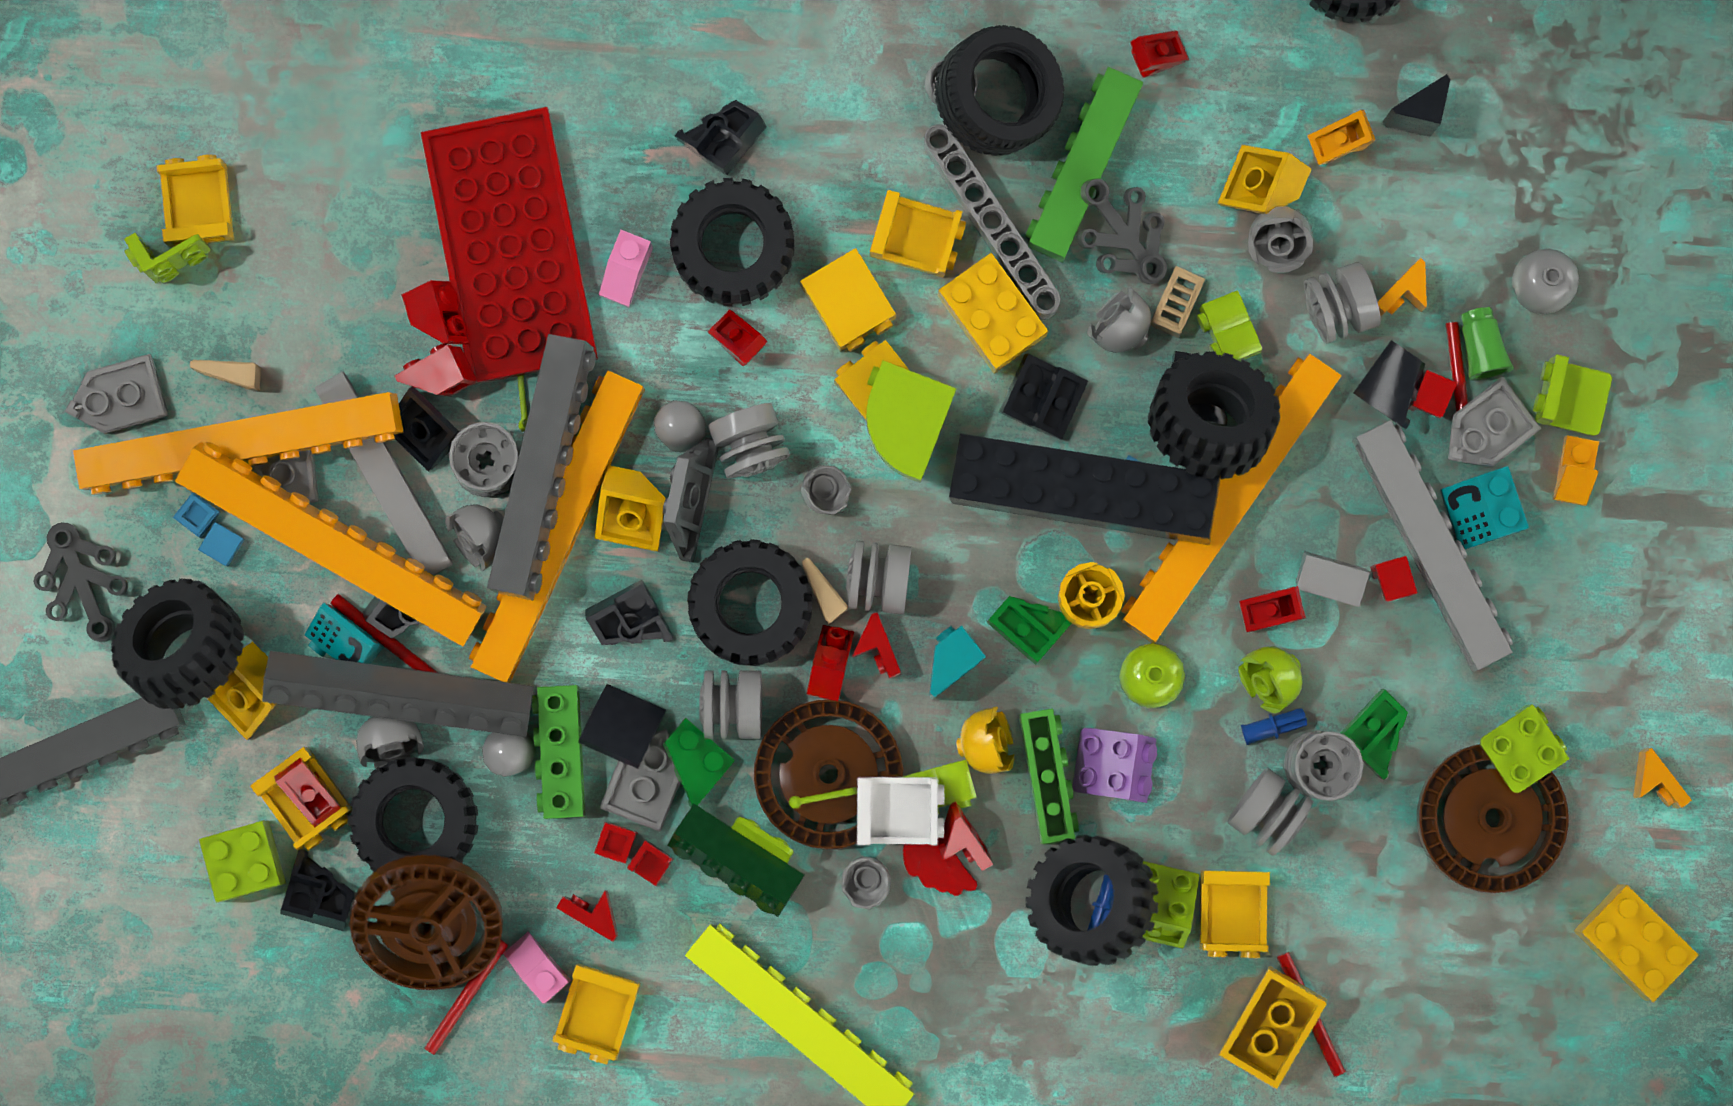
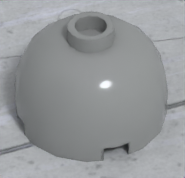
M1287 206L1275 207L1269 213L1260 214L1254 219L1249 231L1248 251L1255 263L1259 265L1260 262L1262 265L1268 266L1269 271L1289 272L1300 268L1309 254L1311 255L1313 251V231L1308 219L1298 210Z
M1548 248L1535 250L1523 257L1514 269L1511 282L1519 303L1530 312L1544 315L1557 312L1571 302L1577 292L1579 276L1577 267L1570 257L1561 251Z
M1128 288L1129 293L1127 295L1120 291L1109 299L1096 314L1098 318H1101L1095 327L1091 323L1088 327L1087 335L1106 351L1119 353L1126 352L1133 347L1138 349L1149 338V334H1147L1151 325L1149 306L1132 288Z
M472 504L465 505L448 515L445 519L448 532L452 529L455 530L457 538L453 541L471 565L476 568L481 564V571H484L493 564L504 519L499 511L492 512L485 506Z
M372 716L360 727L356 739L359 761L364 767H367L366 762H373L375 768L382 767L387 762L395 759L410 758V753L416 750L419 755L424 749L422 735L416 723L398 719Z

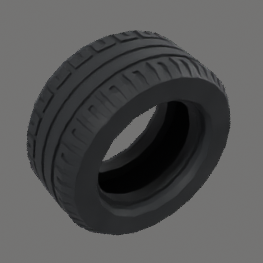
M1007 25L983 28L957 44L948 52L940 64L941 67L938 69L935 82L937 110L940 112L939 115L943 118V123L947 126V130L952 132V136L956 137L957 141L963 142L964 146L969 147L973 151L976 150L978 153L991 154L993 156L1015 153L1043 137L1051 130V127L1054 126L1055 121L1059 118L1062 110L1061 107L1064 103L1062 71L1051 50L1047 49L1046 44H1043L1039 38L1036 39L1035 35L1030 34L1026 30L1023 31L1021 28H1015V26L1008 27ZM994 59L1006 63L1018 73L1024 84L1027 99L1024 113L1018 122L1006 123L994 119L981 109L974 96L972 85L974 70L980 60Z

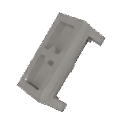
M1304 551L1296 578V586L1301 591L1360 607L1370 572L1363 567Z

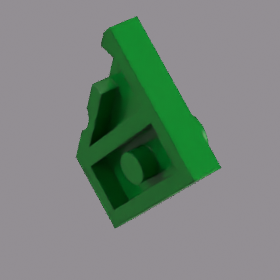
M1009 596L987 621L992 628L1035 665L1072 624L1065 618L1062 612L1049 609L1045 605L1030 604L1023 599Z
M1381 689L1340 732L1355 743L1360 750L1363 762L1383 780L1388 777L1389 770L1387 769L1393 751L1396 752L1399 742V731L1404 727L1408 711L1385 689Z
M687 718L682 720L663 743L669 759L674 764V771L678 781L682 783L689 799L687 802L690 807L693 804L697 806L735 761L711 739H705L704 733Z

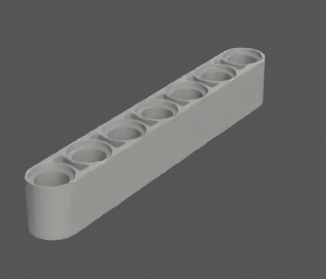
M943 124L931 126L926 131L924 137V149L1002 268L1040 319L1053 317L1060 305V295L959 141H957V138H954L952 132H949L947 126ZM935 135H942L947 139L948 143L943 148H935L930 144V139ZM958 161L964 165L965 171L960 175H953L948 171L947 166L951 162ZM977 188L982 192L983 198L978 202H971L966 198L965 192L968 189ZM987 215H995L1000 219L1001 225L998 228L989 229L984 225L983 218ZM1011 241L1017 245L1018 253L1013 256H1007L1001 251V245L1004 242ZM1024 268L1032 269L1036 274V279L1031 283H1025L1019 278V271ZM1041 295L1050 296L1053 299L1054 306L1049 310L1040 309L1036 299Z
M343 371L314 387L323 404L359 398ZM371 438L362 440L363 446L348 448L410 558L423 564L424 570L432 575H436L452 566L453 562L385 442L375 443V439Z

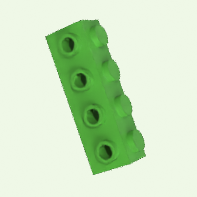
M579 686L537 687L538 694L532 695L533 714H539V727H534V746L540 747L541 760H535L536 780H542V793H537L538 813L543 812L544 819L586 817L582 744L578 743L582 734Z
M1053 708L1019 714L1040 844L1060 842L1067 838L1073 840L1075 839L1074 832H1079L1077 813H1071L1069 800L1074 799L1071 780H1065L1063 767H1068V759L1065 747L1060 748L1058 735L1063 734L1060 715H1054Z

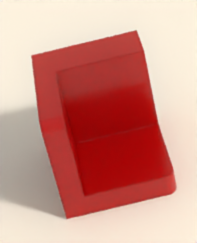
M1426 370L1417 384L1418 394L1416 401H1410L1408 409L1411 411L1419 409L1437 418L1443 417L1457 382Z
M1407 556L1378 563L1370 567L1373 578H1378L1386 602L1418 593Z
M605 822L594 854L626 864L638 832Z
M644 841L627 869L657 886L674 858L649 841Z

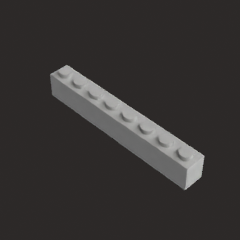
M1389 420L1352 440V443L1471 671L1480 670L1513 653L1510 648L1513 645L1512 639L1504 627L1500 629L1495 619L1498 613L1494 604L1489 598L1485 599L1479 588L1482 587V582L1474 569L1469 570L1464 560L1467 558V553L1459 540L1454 541L1449 531L1452 529V525L1444 511L1439 512L1434 503L1437 500L1435 491L1429 482L1424 484L1419 474L1422 468L1417 457L1413 453L1409 455L1404 445L1407 440L1403 430L1398 424L1394 426L1393 422Z

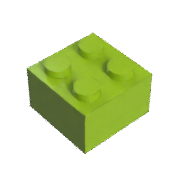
M262 820L199 839L216 903L286 884L269 821Z

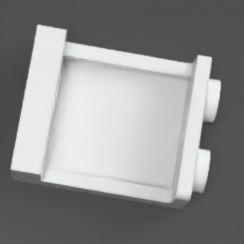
M858 777L857 845H937V838H944V818H937L938 805H944V785H938L937 777Z

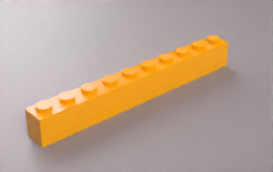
M1309 353L1304 360L1298 357L1287 372L1292 376L1287 385L1283 386L1280 383L1275 389L1274 396L1277 395L1280 403V421L1261 462L1256 467L1250 468L1249 472L1237 476L1234 473L1233 478H1220L1221 482L1210 545L1177 540L1175 545L1168 542L1158 559L1163 561L1156 572L1150 569L1139 585L1144 588L1137 599L1131 595L1121 609V612L1125 614L1121 622L1151 643L1157 641L1342 375Z
M607 370L604 377L599 375L592 390V393L596 396L591 407L585 405L580 415L582 426L578 435H573L571 443L573 456L570 465L566 466L563 476L565 479V490L562 497H558L555 509L557 510L558 518L556 526L550 530L548 538L550 552L547 560L542 563L540 571L542 585L540 591L535 593L533 601L503 594L497 595L496 600L500 601L496 613H489L483 626V630L487 631L482 643L476 642L469 656V660L473 661L471 668L502 682L511 683L599 492L608 465H611L645 392L642 385Z
M386 392L73 450L79 489L91 490V495L111 492L110 486L122 484L123 489L141 487L142 481L153 479L154 483L173 481V475L179 474L192 448L200 442L204 444L206 442L213 443L223 450V455L230 459L248 461L250 466L267 464V458L279 456L280 460L299 458V452L311 450L312 455L331 452V446L343 444V449L363 446L362 440L371 438L375 439V443L395 440L394 434L404 432L397 394Z
M200 442L192 448L175 480L176 483L462 647L468 641L487 608L486 605L481 603L482 599L469 591L462 592L453 587L454 584L451 580L437 574L434 576L424 570V565L412 558H407L406 560L397 555L396 550L391 545L371 540L363 529L354 525L347 526L338 521L339 517L330 510L324 508L319 510L310 505V500L297 492H292L291 494L280 487L281 483L267 475L262 477L251 471L252 467L248 463L240 459L232 460L223 455V450L217 445L210 442L205 444Z

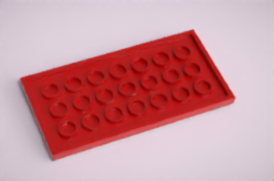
M548 107L421 132L449 280L456 293L457 305L461 318L465 323V331L469 341L466 344H462L463 351L477 380L472 385L539 372L548 334L586 341L594 348L596 360H599Z

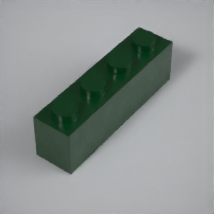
M693 804L667 845L681 859H689L698 865L707 876L717 877L726 883L732 892L740 896H746L754 901L760 910L768 914H774L779 917L805 874L732 829L696 804Z

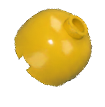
M1088 562L1077 565L1068 571L1060 583L1058 592L1060 610L1069 622L1080 628L1094 629L1104 627L1116 618L1124 602L1125 593L1122 581L1115 571L1098 565L1099 563Z
M996 706L977 711L966 719L961 728L960 738H957L956 741L960 757H965L972 768L986 774L1010 771L1014 765V754L1008 755V744H1014L1011 729L1003 711L997 712L999 707Z

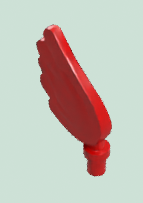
M937 838V845H903V861L908 874L913 877L918 876L925 887H934L942 893L948 891L955 896H959L963 890L974 891L977 888V881L965 868L956 853L947 859H942L938 846L939 838Z

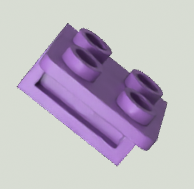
M1083 728L1079 737L1072 785L1073 790L1078 793L1147 803L1148 795L1152 790V766L1157 757L1156 738L1125 732Z

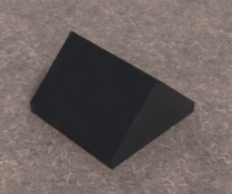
M1447 74L1393 107L1382 121L1385 127L1430 137L1442 121L1451 80Z
M412 386L399 402L404 433L394 434V438L429 472L450 452L452 441L459 431Z

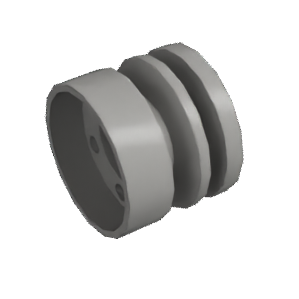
M1358 261L1336 270L1337 284H1334L1326 272L1319 276V282L1315 277H1310L1304 281L1306 306L1310 319L1326 344L1336 340V333L1341 339L1348 336L1347 321H1350L1358 333L1378 327L1381 324L1379 306L1373 286L1366 270Z
M763 403L736 411L708 425L716 447L731 445L732 450L719 457L721 463L737 462L724 469L727 479L760 474L774 468L778 463L790 457L788 447L773 449V447L785 441L784 436H768L767 434L768 431L779 424L772 403Z
M488 422L474 423L462 429L452 441L449 452L451 469L461 487L473 495L485 498L498 496L511 488L519 451L510 433L499 425ZM488 455H491L494 465H487L485 469H481L482 466L478 460L480 458L486 459Z
M856 540L854 551L849 558L846 591L849 601L848 609L857 610L858 596L864 595L866 596L865 611H870L874 597H881L883 613L904 615L912 547L890 544L886 558H879L878 543L873 542L871 557L863 556L864 541Z
M705 670L699 699L700 721L704 729L705 739L714 738V724H720L721 739H727L730 724H736L739 739H761L762 671L740 670L737 685H730L727 670H722L721 685H715L714 671Z
M1315 730L1303 733L1292 741L1285 753L1284 770L1288 782L1294 789L1300 790V794L1307 795L1309 798L1333 801L1344 798L1356 788L1362 778L1363 760L1360 750L1350 738L1337 732ZM1319 758L1321 761H1326V767L1321 768V770L1314 769V763L1319 762Z
M1267 767L1244 794L1227 823L1244 836L1256 826L1261 830L1255 843L1260 847L1271 836L1272 839L1266 852L1274 856L1286 844L1288 845L1303 827L1313 800L1306 795L1295 806L1294 803L1300 794V790L1297 788L1290 791L1285 797L1281 796L1280 793L1284 787L1285 779Z

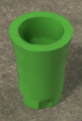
M1481 307L1461 314L1462 332L1468 358L1469 380H1483L1512 371L1514 367L1506 352L1492 308Z

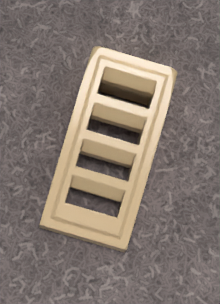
M1175 266L1151 319L1150 326L1179 338L1205 278ZM1180 277L1195 284L1194 289L1191 290L1176 283L1177 278ZM1172 289L1190 296L1189 300L1186 301L1171 294ZM1167 300L1185 307L1184 311L1181 312L1166 305ZM1164 311L1180 318L1179 322L1176 323L1162 317V312Z
M190 361V368L200 374L254 392L260 391L261 367L254 362Z
M805 558L802 561V567L825 621L830 625L848 611V605L810 558Z

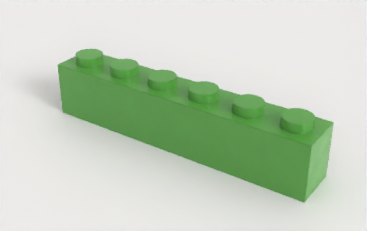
M1111 67L1107 68L1104 75L1098 73L1091 88V91L1096 93L1091 104L1084 103L1077 119L1083 122L1078 133L1071 132L1064 148L1070 151L1065 162L1058 161L1051 177L1057 180L1052 192L1047 189L1045 190L1038 206L1044 209L1039 221L1032 219L1025 236L1030 238L1028 244L1030 249L1059 262H1064L1089 206L1081 197V187L1087 180L1101 179L1142 88V81ZM1091 186L1089 188V196L1092 198L1095 188Z

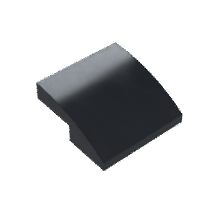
M1029 353L1024 354L999 413L1042 433L1063 440L1088 380L1061 367H1055Z
M606 684L578 743L639 769L652 739L664 718L666 709Z

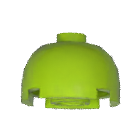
M1149 643L1140 645L1127 654L1121 665L1119 679L1121 688L1129 700L1139 706L1152 709L1166 706L1177 698L1183 689L1185 672L1183 663L1176 652L1165 645Z
M1275 646L1258 648L1240 660L1243 661V664L1238 667V672L1242 684L1252 698L1256 694L1264 702L1260 707L1271 713H1279L1288 707L1299 695L1302 689L1301 665L1293 654H1289Z

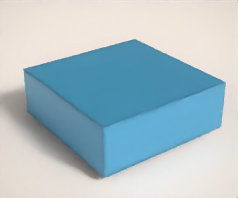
M192 492L173 518L197 537L201 538L221 512L199 495Z
M214 522L198 550L228 567L245 539Z

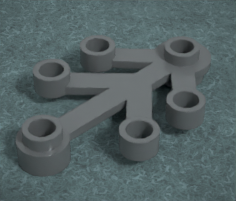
M1101 179L1087 180L1081 187L1083 201L1088 205H1095L1117 235L1098 233L1091 228L1082 229L1077 235L1078 244L1082 248L1103 246L1128 249L1135 258V260L1117 259L1113 254H1102L1096 261V267L1101 273H1113L1115 271L1136 273L1138 279L1145 284L1160 282L1167 271L1166 262L1159 254L1160 235L1165 224L1164 217L1156 212L1148 213L1144 216L1142 224L1144 229L1148 231L1145 250L1139 242L1141 211L1146 199L1143 189L1133 187L1127 189L1124 193L1123 199L1128 206L1126 224L1108 201L1110 190L1107 183ZM1091 186L1096 190L1094 198L1089 196V188ZM1134 191L1138 194V201L1136 203L1131 200V194ZM1152 217L1157 219V226L1155 228H1152L1150 225ZM1086 233H1090L1092 236L1090 244H1087L1084 240ZM1106 258H1109L1111 261V266L1108 270L1104 267V260ZM1148 262L1153 265V271L1150 274L1146 271Z
M65 522L57 523L50 528L47 534V544L51 549L43 570L38 572L33 580L35 587L41 591L53 589L56 583L54 575L64 558L68 570L55 601L50 602L46 607V615L54 621L64 620L68 614V603L76 587L89 619L86 627L88 636L97 642L109 641L114 636L115 624L110 618L102 616L88 581L107 588L109 593L116 596H121L127 592L128 582L121 576H110L81 564L76 551L94 557L95 561L103 566L113 564L116 560V553L111 547L97 546L80 539L79 531L75 526ZM61 533H66L68 540L65 544L60 545L58 543V536ZM103 550L110 552V559L106 562L100 559V554ZM44 575H47L50 579L46 587H42L39 582L40 578ZM115 580H121L123 584L122 589L118 592L112 589V584ZM56 605L62 608V613L58 617L52 615V608ZM101 622L105 629L102 634L97 635L94 631V626Z

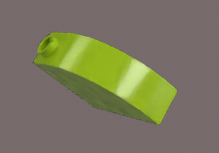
M883 360L880 368L873 367L867 382L868 385L873 386L869 395L866 413L869 438L876 453L888 467L908 479L921 483L957 388Z

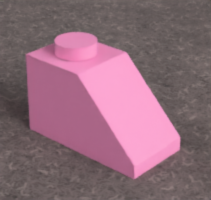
M620 230L608 259L599 296L627 307L630 306L653 250L651 241Z
M529 931L503 953L522 981L543 1004L551 1000L572 981Z

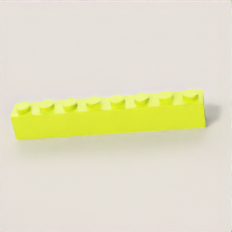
M710 924L685 954L689 960L864 1105L905 1106L914 1095V1091L910 1089L913 1084L912 1081L899 1071L893 1075L884 1067L887 1061L873 1049L869 1054L859 1046L862 1042L859 1037L849 1029H846L844 1033L833 1025L836 1019L822 1007L817 1012L808 1004L811 998L797 986L793 991L782 983L786 978L771 965L768 969H765L757 962L760 956L746 944L742 949L732 941L735 935L722 924H719L717 927Z

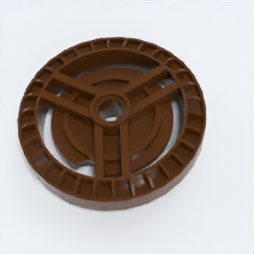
M829 699L814 700L801 704L789 710L775 721L762 739L754 763V784L757 798L770 822L782 834L795 842L820 849H837L857 844V825L837 832L822 831L825 823H839L857 815L858 794L801 804L799 808L794 809L800 814L798 823L784 812L774 794L771 781L772 763L779 744L783 740L793 752L792 759L787 763H780L779 770L781 789L788 803L792 796L803 798L853 787L857 788L858 793V777H903L901 753L886 725L861 706L847 701H833ZM821 717L846 719L864 728L874 738L881 751L873 753L862 737L847 728L836 725H821L807 729L803 723ZM797 727L802 733L791 741L787 734ZM884 758L885 771L878 772L876 759ZM825 765H833L838 770V778L831 784H826L819 778L820 769ZM806 818L818 822L816 831L804 827Z
M1480 744L1472 745L1446 757L1434 768L1425 781L1417 806V829L1420 842L1434 866L1448 879L1458 885L1479 892H1511L1526 887L1538 880L1552 867L1559 857L1565 844L1569 827L1566 797L1552 771L1535 782L1544 797L1545 804H1540L1531 786L1519 793L1512 792L1497 769H1478L1475 763L1490 759ZM1468 767L1471 774L1461 779L1458 772ZM1451 779L1455 786L1447 797L1443 821L1446 835L1456 850L1454 857L1445 848L1437 825L1439 800L1444 788ZM1490 809H1495L1500 815L1499 823L1495 827H1490L1485 821V815ZM1542 811H1547L1548 824H1542ZM1541 831H1546L1541 847L1534 857L1522 867L1503 875L1489 876L1477 873L1483 861L1487 858L1495 859L1499 867L1519 861L1535 846ZM1463 857L1472 862L1470 869L1460 864Z
M437 855L403 857L376 869L358 889L353 901L350 919L351 938L362 960L384 979L397 985L417 990L451 988L476 977L495 957L500 946L503 929L502 907L492 886L469 866L454 859ZM390 891L393 901L384 905L380 904V906L375 905L380 897ZM473 902L483 919L484 932L480 940L470 951L458 957L470 946L476 933L477 915L472 904ZM370 918L377 919V922H371ZM376 935L381 937V939H382V941L384 942V944H385L392 952H390L385 946H383V945L380 943V941L378 940V938L376 937Z

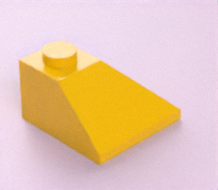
M1241 145L1218 204L1225 207L1267 214L1275 207L1286 206L1300 198L1311 168L1287 152Z
M608 465L600 490L594 539L658 552L664 517L663 505L666 498L640 471Z
M253 641L245 646L242 655L237 657L238 665L235 671H231L227 676L229 680L223 687L219 685L214 690L215 694L207 698L246 740L253 736L276 705L275 703L262 702L263 682L268 656Z

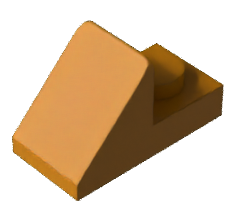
M1364 110L1357 111L1307 135L1318 165H1325L1350 152L1363 151L1376 140Z
M1422 258L1378 301L1380 316L1386 311L1392 315L1405 302L1401 297L1402 295L1420 312L1427 307L1425 261Z
M1569 435L1564 437L1553 500L1582 506L1587 505L1598 475V470H1594L1599 441Z
M1652 748L1641 750L1638 756L1633 797L1641 798L1657 786L1659 790L1656 793L1667 807L1672 805L1673 808H1683L1692 799Z

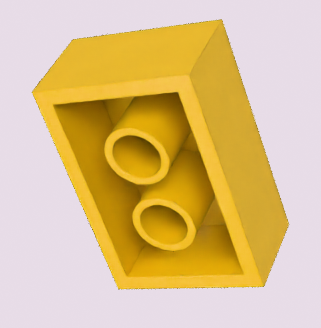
M992 253L982 258L938 290L939 299L994 374L1047 337V328Z
M1618 884L1574 930L1644 1001L1654 1002L1699 956L1628 885Z
M1269 966L1220 1050L1219 1055L1278 1089L1325 1008L1327 999Z

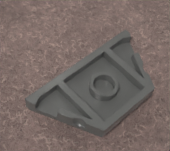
M706 438L678 456L676 465L673 466L670 473L671 489L669 497L666 498L663 505V522L682 561L694 563L719 450V447L715 446L713 439Z

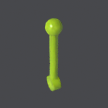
M525 375L517 376L521 420L518 426L522 432H525L528 420L524 383Z
M853 787L803 798L792 796L789 799V805L791 808L797 809L801 804L858 794L857 788Z

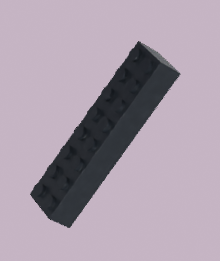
M960 433L949 498L952 504L1210 545L1221 481L1220 476H1215L1214 479L1203 478V474L1195 473V475L1185 472L1186 469Z

